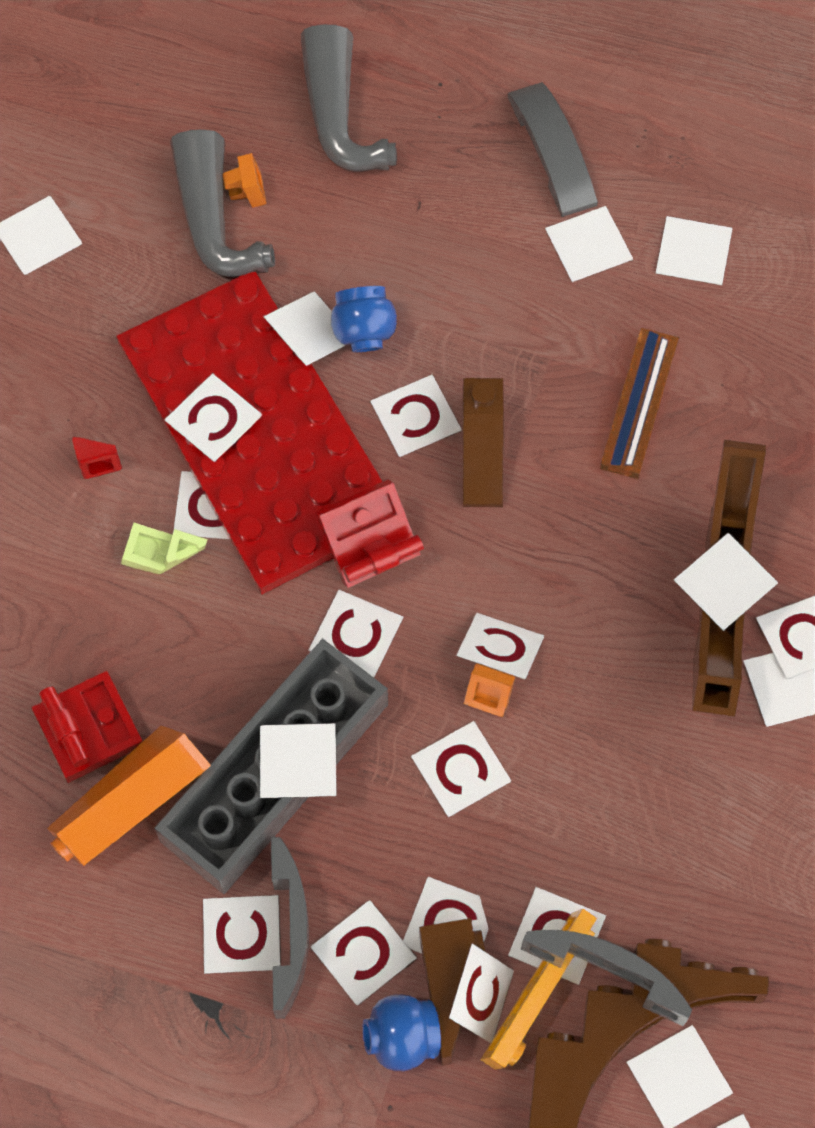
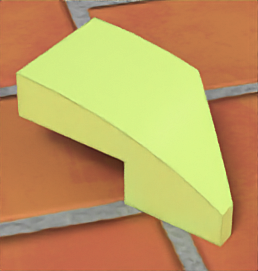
M133 523L121 564L162 574L205 549L208 539L174 529L172 535Z

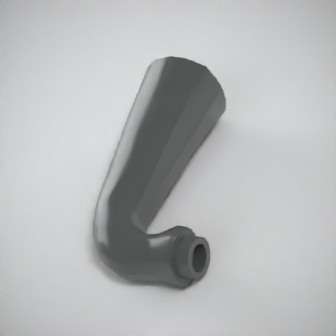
M327 24L304 29L301 33V46L311 110L323 150L333 163L348 171L363 172L375 169L389 171L390 166L397 165L396 143H389L388 139H380L370 146H361L354 143L348 136L350 76L354 38L352 32L345 27Z
M189 130L172 136L170 144L185 216L195 249L202 262L211 271L225 277H239L255 271L256 273H268L270 267H275V253L272 244L265 245L263 241H256L247 249L237 251L228 248L225 243L223 196L224 138L219 133L211 130Z

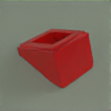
M72 437L77 461L84 479H90L122 469L116 445L81 437Z

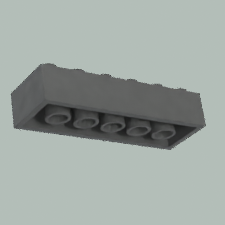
M322 638L211 763V766L203 772L154 829L160 843L225 895L270 843L271 837L276 836L308 799V797L260 798V726L335 724L337 765L388 706V688Z

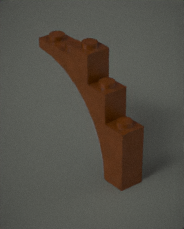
M724 440L713 507L711 506L705 552L729 533L751 555L766 445ZM699 606V627L693 656L692 711L735 717L742 681L745 612L723 631Z
M646 939L645 944L638 943L634 951L635 955L652 965L677 988L691 1009L727 1002L762 1003L768 995L769 977L759 976L758 970L753 968L733 967L731 972L714 970L713 964L700 961L688 962L687 966H680L682 948L671 947L672 943L663 939ZM631 983L630 995L623 994V989L620 987L599 985L596 991L588 990L586 996L581 1043L574 1042V1036L558 1032L548 1033L547 1038H538L528 1128H578L579 1118L589 1093L608 1064L634 1038L666 1019L642 1007L649 993L648 990Z

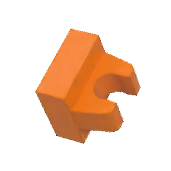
M253 154L238 156L239 167L223 173L224 186L229 191L230 199L248 198L252 208L266 205L262 174Z
M476 663L470 676L464 704L503 718L508 707L515 676Z

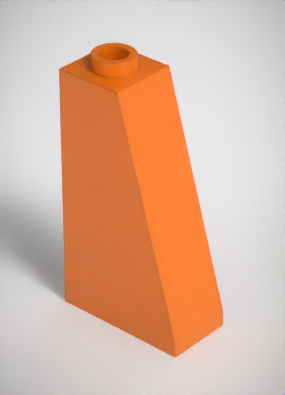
M161 725L47 828L55 837L50 844L66 862L73 858L84 866L211 765L184 733Z

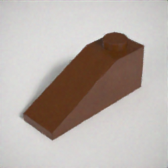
M463 378V507H503V378Z
M471 918L419 927V940L429 997L436 1008L440 1025L441 1047L439 1053L442 1066L451 1064L461 1030V1025L450 1019L449 1016L471 945L474 944L485 951L482 931H473Z

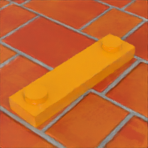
M580 909L570 914L561 930L594 936L595 933L590 929L597 918L585 909ZM568 953L561 968L544 960L541 961L480 1059L481 1061L496 1070L505 1068L507 1064L513 1066L519 1060L526 1048V1043L522 1041L574 955Z

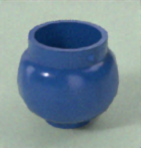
M364 286L336 292V305L331 313V327L335 338L341 344L351 345L352 352L354 353L383 349L382 341L391 338L397 325L396 310L393 303L386 298L385 287Z
M405 994L386 996L379 1000L372 1008L370 1018L363 1020L362 1034L365 1050L368 1055L375 1054L378 1063L386 1069L393 1071L412 1070L420 1066L425 1059H434L439 1055L441 1047L439 1019L436 1008L429 999L417 1000Z

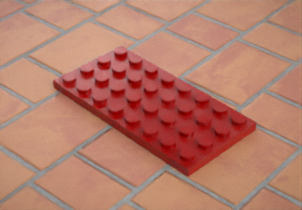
M255 271L241 275L117 335L116 338L121 350L260 594L263 595L333 559L315 512L383 481L313 365L309 364L306 366L264 318V316L278 310V307ZM212 373L262 414L215 462L164 420Z

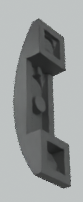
M541 82L509 92L508 99L520 126L525 125L549 178L548 188L561 217L597 206L598 202L577 141L565 115L547 86Z
M271 837V866L274 890H289L290 965L273 966V1011L276 1019H285L293 1006L304 978L309 950V918L304 889L296 864L280 837Z
M563 930L527 931L523 938L521 950L559 968L562 967L567 954L570 953L648 990L649 993L642 1007L672 1022L684 1026L690 1017L691 1007L677 988L662 973L634 953L616 944L591 935Z

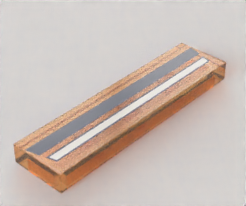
M645 328L640 329L601 461V470L639 479L679 337Z

